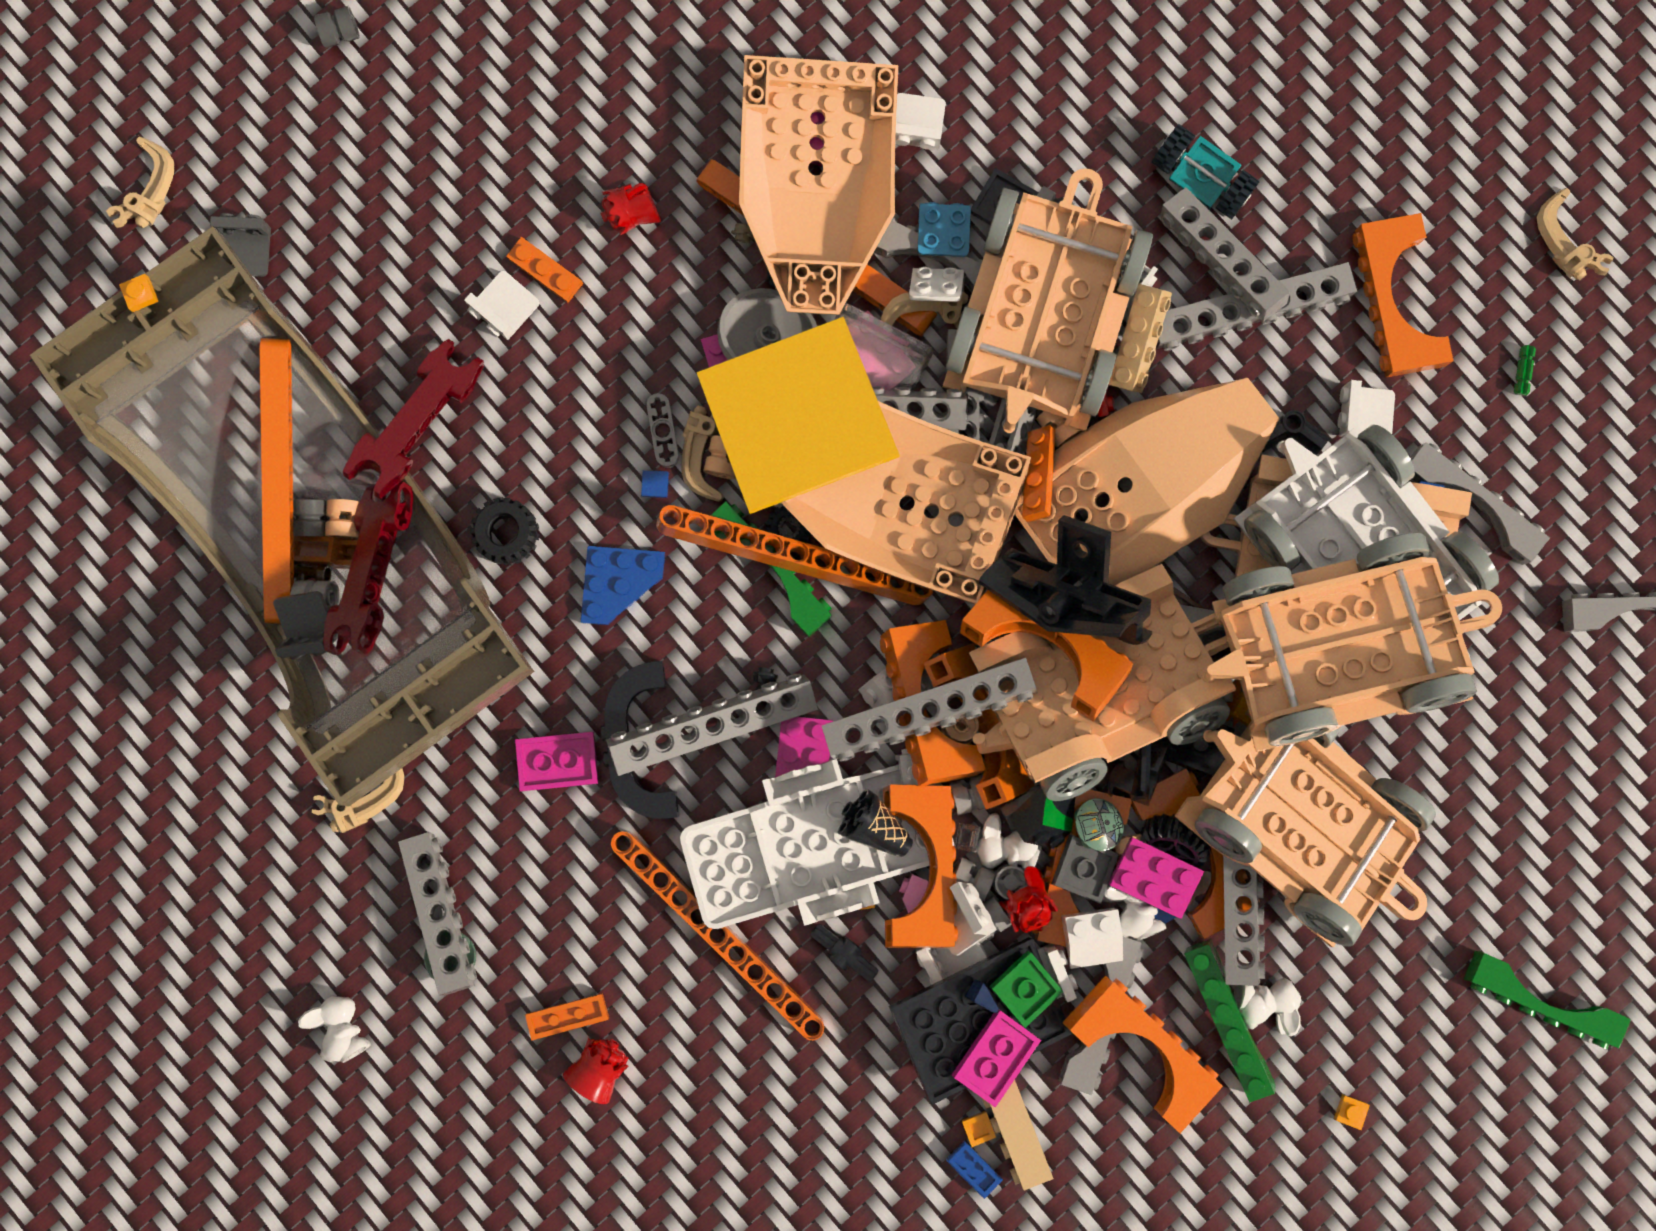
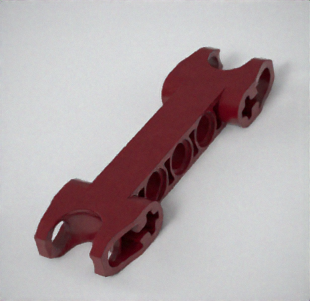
M447 339L431 351L417 371V377L424 381L378 438L370 433L362 436L354 446L343 469V476L351 480L363 470L371 469L377 471L380 477L375 483L373 491L374 496L379 499L400 484L413 464V460L408 458L406 454L451 398L459 403L467 399L484 368V360L477 357L463 367L452 365L449 359L453 355L455 348L454 342L450 339Z
M405 482L395 486L387 498L385 495L381 499L377 498L376 502L372 498L375 484H370L365 489L357 506L354 524L360 533L340 605H333L329 608L324 624V650L332 655H340L345 650L350 639L352 650L361 655H367L372 650L381 632L384 612L378 602L397 531L406 530L412 516L413 491L412 487ZM401 490L404 492V501L400 503ZM335 634H338L337 645L334 647L332 639ZM362 634L365 637L364 647L361 646L360 642Z

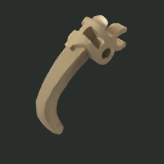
M138 137L136 141L153 158L154 169L141 195L134 192L129 193L124 197L123 204L109 207L106 210L110 218L120 214L118 219L112 221L116 228L123 227L127 220L133 217L135 218V224L140 228H145L148 225L152 226L166 204L164 199L174 175V160L163 147L143 137Z
M1564 188L1541 206L1537 215L1538 229L1554 255L1552 259L1566 273L1569 279L1572 277L1577 280L1584 278L1587 275L1586 267L1593 269L1598 275L1605 276L1609 268L1603 267L1600 262L1610 264L1614 257L1610 254L1596 253L1594 247L1589 244H1582L1576 247L1565 235L1557 221V211L1570 194V190Z
M909 292L903 293L893 298L885 307L879 325L878 338L881 341H885L895 320L904 313L915 311L938 312L946 323H954V326L958 328L963 313L961 312L962 305L968 302V295L962 292L961 300L957 302L910 300Z
M698 405L694 412L690 411L684 429L683 437H685L681 472L684 483L692 492L714 501H722L724 495L711 487L704 480L701 473L702 456L707 439L714 435L718 436L719 431L713 415L710 417L706 416V408Z
M401 768L386 779L381 786L360 798L351 806L339 805L336 800H329L321 795L314 796L313 800L323 801L324 807L321 810L312 809V813L318 816L325 813H333L335 819L330 823L333 832L341 831L344 833L368 822V819L384 810L398 798L404 785L403 769Z

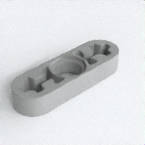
M653 394L647 400V411L655 458L660 466L671 468L679 461L671 406L665 395ZM656 400L666 404L661 410L663 417L668 416V419L660 418L653 422V418H658L657 410L652 408V406L656 405ZM666 424L670 427V433L667 437L661 438L656 435V428L659 425ZM657 443H667L669 452L674 453V456L670 457L669 462H666L664 458H660L661 455H664L663 445L658 446Z

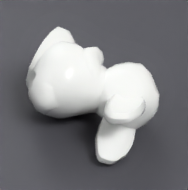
M993 813L988 816L984 823L983 836L977 841L976 853L981 865L987 869H993L1006 860L1009 865H1022L1023 871H1025V868L1028 866L1035 867L1042 846L1025 843L1017 830L1005 838L1001 836L1000 816L997 813Z
M1110 885L1107 886L1102 901L1109 903L1124 901L1126 903L1120 915L1122 936L1140 941L1167 929L1161 920L1155 919L1154 915L1158 913L1156 907Z
M1286 978L1279 979L1270 989L1264 985H1235L1234 998L1248 1029L1256 1028L1259 1024L1265 1022L1271 1014L1276 1013V1026L1280 1034L1286 1033L1288 1036H1293L1298 1033L1300 1027L1298 1008L1301 996L1292 981Z
M330 996L320 1007L306 1011L298 1020L299 1027L302 1029H316L324 1025L327 1027L320 1053L322 1060L328 1062L341 1061L344 1063L371 1046L369 1040L364 1037H358V1033H360L359 1026L350 1023L356 1008L355 1002L349 997Z

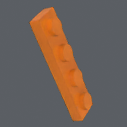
M1051 425L1028 432L1026 456L1031 457L1024 482L1022 518L1026 522L1049 517L1051 514L1056 432Z

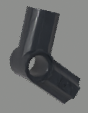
M1292 410L1280 417L1262 452L1278 445L1280 441L1293 438L1310 452L1317 455L1330 438L1310 424L1301 412ZM1287 418L1295 421V430L1287 426Z

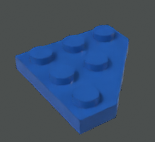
M588 546L581 623L609 625L626 608L628 609L645 592L663 579L665 552Z

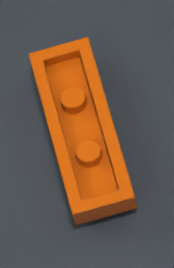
M523 237L518 240L506 256L509 261L567 303L570 302L583 285L582 280Z
M603 993L525 1014L531 1041L609 1020Z

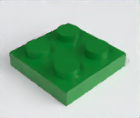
M1026 951L989 986L1024 1028L1063 993L1059 985L1029 951Z

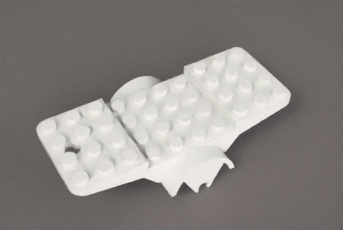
M834 759L824 764L793 770L776 778L765 779L762 782L768 799L767 802L688 826L682 831L680 836L682 850L702 920L707 927L712 929H719L796 905L799 906L804 926L878 904L879 900L873 882L929 866L928 853L920 835L910 824L896 816L894 817L913 840L911 849L903 857L891 855L847 840L838 834V829L844 818L842 810L848 802L854 803L865 789L875 793L883 802L884 787L890 784L901 785L899 765L843 779L838 761Z

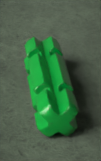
M1523 345L1520 348L1519 357L1521 360H1518L1516 381L1518 382L1514 386V393L1516 395L1525 396L1530 393L1531 384L1529 381L1532 380L1534 366L1532 358L1535 357L1536 352L1534 346Z

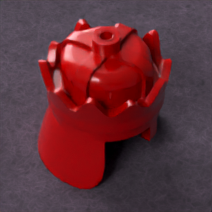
M631 183L620 188L616 187L602 191L603 195H607L602 199V206L605 210L600 213L604 222L609 221L614 230H621L619 232L620 235L629 232L640 224L661 222L646 184L639 183L632 187Z
M1028 866L1024 871L1027 887L1019 889L1014 894L1012 890H1008L1006 894L1009 900L998 903L1007 911L1015 932H1018L1019 928L1025 933L1032 930L1041 932L1043 926L1053 919L1052 911H1058L1053 899L1045 890L1042 872L1035 867Z
M588 1038L581 1057L563 1072V1078L574 1091L586 1099L599 1104H608L616 1079L629 1067L626 1065L629 1058L625 1056L624 1051L618 1048L619 1043L613 1039H599L595 1041Z

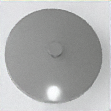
M760 288L744 291L728 302L719 319L717 334L723 354L727 360H731L815 328L817 324L811 313L787 312L777 290Z

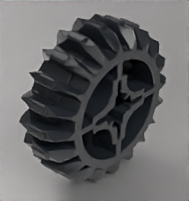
M1162 814V816L1154 815L1153 818H1148L1140 833L1141 841L1197 868L1198 866H1203L1207 862L1208 857H1210L1211 846L1177 819L1175 814L1172 816Z

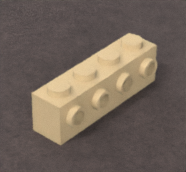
M1138 284L1109 385L1133 392H1143L1148 381L1150 365L1156 354V345L1163 331L1165 315L1171 304V292Z
M1013 1081L996 1108L982 1098L985 1108L991 1107L994 1118H991L990 1121L995 1134L1001 1133L1004 1143L1000 1144L1005 1159L1011 1158L1014 1168L1010 1169L1015 1185L1021 1184L1025 1191L1054 1179L1016 1081Z

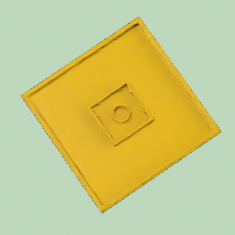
M844 316L697 372L750 514L900 457Z

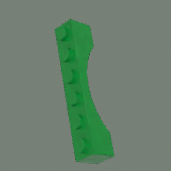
M725 502L710 515L758 529L752 522L748 525L741 518L744 516V513L735 504L730 506ZM722 531L714 532L716 537L720 539L726 538ZM740 538V542L743 545L751 546V542L748 539ZM765 545L768 552L776 553V549L773 546ZM769 565L781 579L790 602L791 619L808 637L812 636L832 617L829 612L832 608L822 597L817 600L811 593L814 590L813 587L805 579L800 581L794 575V571Z
M1210 938L1187 947L1184 955L1249 1103L1275 1094L1276 1084L1245 1024L1230 985H1226L1225 971L1212 939Z
M1474 952L1464 976V980L1472 983L1471 989L1486 994L1488 990L1496 994L1494 999L1510 1005L1511 1002L1519 1004L1520 1011L1531 1016H1535V1013L1545 1016L1544 1022L1558 1028L1560 1024L1569 1027L1568 1033L1582 1039L1584 1035L1593 1038V1044L1608 1050L1609 1046L1620 1048L1631 1019L1597 1005L1582 1009H1562L1549 1006L1524 988L1508 963L1483 952Z

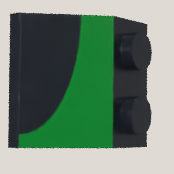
M1040 787L1009 819L1025 843L1054 849L1060 846L1065 841V837L1072 831L1076 797L1063 801H1052L1046 798Z

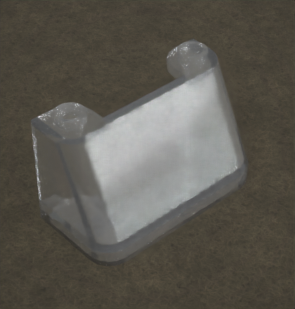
M845 303L840 314L836 315L834 320L844 316L871 385L882 386L884 390L908 387L910 391H914L934 353L933 348L866 312ZM884 402V404L896 409V406L893 402Z

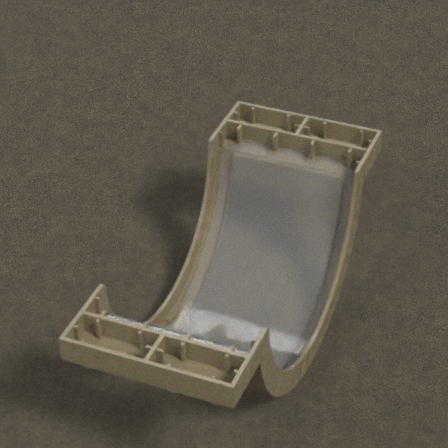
M212 226L145 273L151 280L159 302L132 312L128 309L123 293L120 291L30 354V356L86 438L122 465L167 509L200 547L238 597L268 644L286 682L290 705L288 709L278 711V717L337 803L342 806H351L535 671L490 610L488 594L475 569L449 528L409 472L401 482H405L412 487V516L408 528L403 531H397L378 602L383 609L384 620L381 632L372 650L367 655H361L352 650L350 639L345 650L340 655H332L329 652L319 656L306 654L293 660L290 657L281 658L277 656L275 649L286 639L282 625L264 622L260 408L261 338L290 339L293 499L326 500V507L327 500L330 499L360 502L365 489L370 484H375L380 474L371 469L363 470L355 478L348 480L343 476V469L354 446L362 436L370 433L378 438L380 432L314 349L267 298L225 237ZM401 490L400 503L404 501L403 490ZM373 492L372 498H373V501L376 502L377 497L374 496V492ZM327 515L322 516V520L325 522L330 520ZM340 515L339 519L346 520V516ZM301 564L302 566H305V567H312V568H317V567H318V566H314V565ZM332 568L330 581L337 583L341 602L349 569ZM307 578L309 581L316 582L315 578ZM363 634L360 640L362 647H364L365 645V637ZM337 640L333 643L334 647L337 645Z

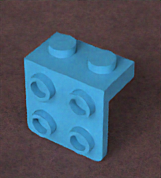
M935 202L920 203L918 211V253L920 255L966 257L969 253L971 206L960 203L950 205Z

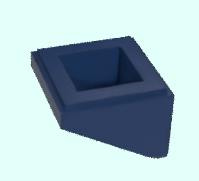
M975 979L966 995L967 999L993 1013H997L999 1008L983 982Z

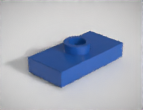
M965 1140L946 1159L984 1199L1003 1181L1002 1177Z

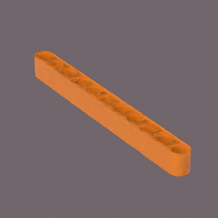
M711 159L696 179V182L707 192L744 216L739 206L740 177ZM868 264L852 290L881 311H884L893 298L903 293H908ZM935 311L909 312L900 315L896 321L913 333L923 336L936 318L937 313Z
M261 338L260 408L264 622L281 624L273 602L278 597L290 596L294 584L290 339Z
M674 505L662 508L656 522L658 531L665 536L911 605H922L934 591L873 569L823 547ZM672 517L676 523L673 525L667 524L663 518ZM689 524H697L701 531H692ZM722 531L726 538L720 539L716 537L714 532ZM740 538L748 539L751 542V546L743 545L740 542ZM765 545L773 546L776 549V553L768 552ZM790 552L798 553L801 560L793 559ZM815 559L823 560L826 567L818 566ZM840 566L848 567L851 574L843 573ZM865 573H871L875 577V581L868 580ZM890 580L897 581L900 588H894ZM915 586L920 587L924 591V595H919L915 591Z
M629 831L618 832L613 836L611 840L613 851L804 1038L813 1041L822 1036L824 1021L821 1016L728 926L722 927L721 929L725 932V938L718 942L711 937L712 928L707 927L704 922L696 923L693 920L692 912L695 909H699L695 893L653 852ZM622 835L630 839L631 845L628 850H622L618 847L617 842ZM639 854L648 856L650 862L647 868H640L636 864V858ZM658 872H663L668 876V883L664 887L658 886L655 883V875ZM680 890L686 893L687 902L684 905L675 903L673 896L676 891ZM733 946L741 947L744 951L743 958L739 960L733 959L729 953L730 948ZM751 965L761 966L763 969L761 977L753 978L749 975L748 968ZM771 983L779 984L782 988L781 994L775 997L771 996L767 991L768 985ZM797 1002L801 1006V1011L796 1015L789 1014L786 1010L788 1003ZM808 1021H817L820 1029L816 1033L807 1032L805 1024Z

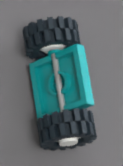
M1178 124L1163 142L1151 163L1166 174H1169L1176 163L1181 161L1169 180L1181 189L1186 187L1209 209L1221 193L1224 192L1225 195L1216 206V209L1232 220L1239 209L1251 197V193L1260 181L1245 170H1242L1231 185L1229 182L1242 165L1202 136L1197 139L1188 153L1185 152L1195 135Z

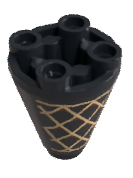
M865 789L854 803L848 802L843 808L842 815L844 818L838 829V834L845 839L891 855H899L900 857L905 856L911 849L913 840L909 837L908 832L878 796L869 789Z

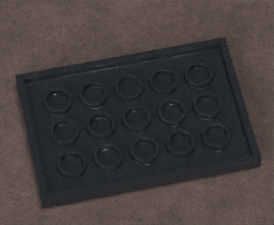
M1028 937L889 1006L923 1090L931 1105L967 1088L951 1075L993 1015V1012L967 999L966 995L975 979L985 984L999 1010L1018 1023L989 986L1026 951L1031 952L1044 967L1033 938ZM1057 998L1025 1028L1041 1040L1032 1054L1072 1034L1062 1023L1065 1020V1016Z

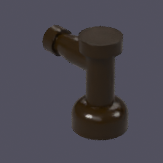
M294 562V578H297L296 581L307 580L308 577L315 578L316 582L330 581L332 568L326 564H321L317 568L305 567L301 563Z

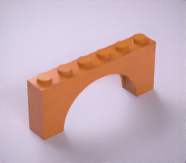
M1421 213L1363 223L1353 234V244L1355 248H1358L1360 256L1358 267L1365 279L1363 290L1370 302L1369 318L1371 322H1374L1376 330L1374 332V342L1376 346H1379L1381 354L1379 365L1381 370L1385 372L1386 378L1442 368L1453 362L1448 336H1429L1414 329L1401 316L1392 296V271L1399 255L1404 250L1419 245L1427 238Z
M989 590L979 599L961 623L960 633L980 647H983L988 641L997 636L1013 632L1034 634L1057 645L1073 663L1078 677V689L1074 693L1071 707L1091 721L1096 719L1126 681L1133 666V663L1129 661L1127 656L1115 652L1099 638H1094L1091 635L1046 631Z
M946 620L889 628L880 636V649L882 653H885L887 661L886 672L892 681L894 701L921 693V678L925 667L923 663L928 661L932 655L941 653L952 645ZM925 709L924 716L930 718ZM904 714L900 716V726L909 725L912 719L911 715ZM937 727L930 728L931 732L922 736H915V733L906 736L905 746L907 752L911 755L913 763L912 774L917 780L918 786L973 777L985 770L981 753L978 752L977 745H966L956 742L944 735Z
M974 643L946 652L923 663L933 687H939L978 674L977 668L969 655V652L976 649ZM977 690L974 698L978 701L985 700L987 698L985 690ZM992 708L981 711L982 715L977 717L979 733L985 735L999 723ZM1013 749L984 754L985 770L981 781L976 784V788L986 810L1005 803L1035 786Z
M1181 769L1158 781L1149 806L1132 800L1131 807L1138 820L1141 821L1154 815H1176L1187 797L1200 796L1196 788L1199 785L1192 771L1188 772L1187 769ZM1212 847L1209 857L1211 884L1200 904L1187 913L1198 936L1203 939L1225 929L1223 855ZM1244 869L1237 871V879L1241 883H1246L1245 880L1248 879ZM1247 896L1238 897L1237 904L1241 909L1248 910L1251 908L1252 902Z
M890 784L883 788V804L893 816L906 821L920 835L928 853L930 872L926 891L918 905L901 918L885 921V948L955 947V942L958 938V930L954 926L957 901L954 899L950 887L957 883L955 872H953L956 849L955 846H952V835L955 833L952 809L954 808L955 800L953 793H951V786Z
M1088 790L1076 796L1074 813L1088 800L1104 799L1117 808L1122 817L1123 824L1127 825L1132 802L1130 798L1116 795L1111 797L1107 793ZM1073 816L1072 831L1070 835L1079 837L1076 830L1075 818ZM1068 836L1065 837V841L1060 846L1054 849L1049 848L1048 856H1052L1050 867H1045L1043 875L1044 882H1047L1045 890L1053 899L1058 911H1052L1053 919L1043 926L1041 932L1032 930L1036 940L1066 947L1061 915L1080 912L1076 908L1070 892L1051 883Z
M1104 976L1062 1023L1088 1048L1100 1038L1114 1033H1133L1152 1041L1162 1057L1165 1068L1164 1089L1154 1109L1181 1134L1223 1087L1216 1080L1219 1075L1207 1064L1203 1068L1198 1063L1201 1058L1190 1047L1184 1050L1180 1046L1183 1041L1172 1030L1168 1033L1164 1031L1162 1026L1165 1023L1154 1013L1149 1016L1143 1010L1147 1006L1135 995L1131 999L1125 993L1128 988L1117 978L1112 981L1107 976Z

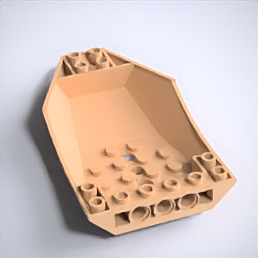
M744 56L739 206L787 312L839 315L895 215V135L898 65ZM820 112L824 115L825 121L819 125L814 124L810 118L811 114ZM814 137H818L823 141L824 146L820 150H814L811 148L809 141ZM818 161L822 164L823 172L820 175H812L809 172L808 166L811 162Z
M1249 378L1133 402L1087 428L1086 432H1081L1054 451L1051 514L1049 517L1026 522L1022 518L1024 488L1014 514L1046 559L1051 563L1057 564L1058 520L1063 515L1075 519L1078 511L1087 510L1088 519L1085 523L1111 531L1109 584L1115 586L1155 567L1194 540L1225 523L1280 418ZM1122 478H1130L1133 483L1131 490L1126 493L1120 492L1118 489V482ZM1108 494L1110 498L1108 505L1102 508L1098 507L1096 503L1098 496ZM1080 544L1081 549L1088 553L1086 547Z
M878 401L900 457L783 501L781 504L824 548L905 581L976 604L987 590L979 584V579L999 558L1024 488L1031 457L952 432ZM905 496H910L915 501L914 507L910 510H903L899 505L900 500ZM927 507H937L939 514L935 518H927L924 515ZM953 514L963 516L964 520L960 526L955 527L949 524V518Z

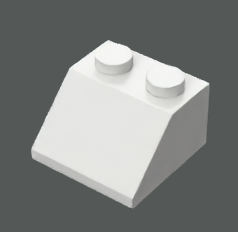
M1112 907L1061 915L1070 969L1123 961V936L1118 909Z

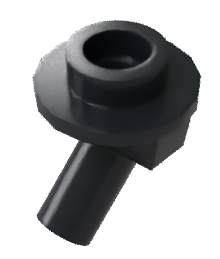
M759 667L758 672H753V682L759 683L755 690L762 689L761 686L766 683L776 682L778 675L773 674L774 669Z

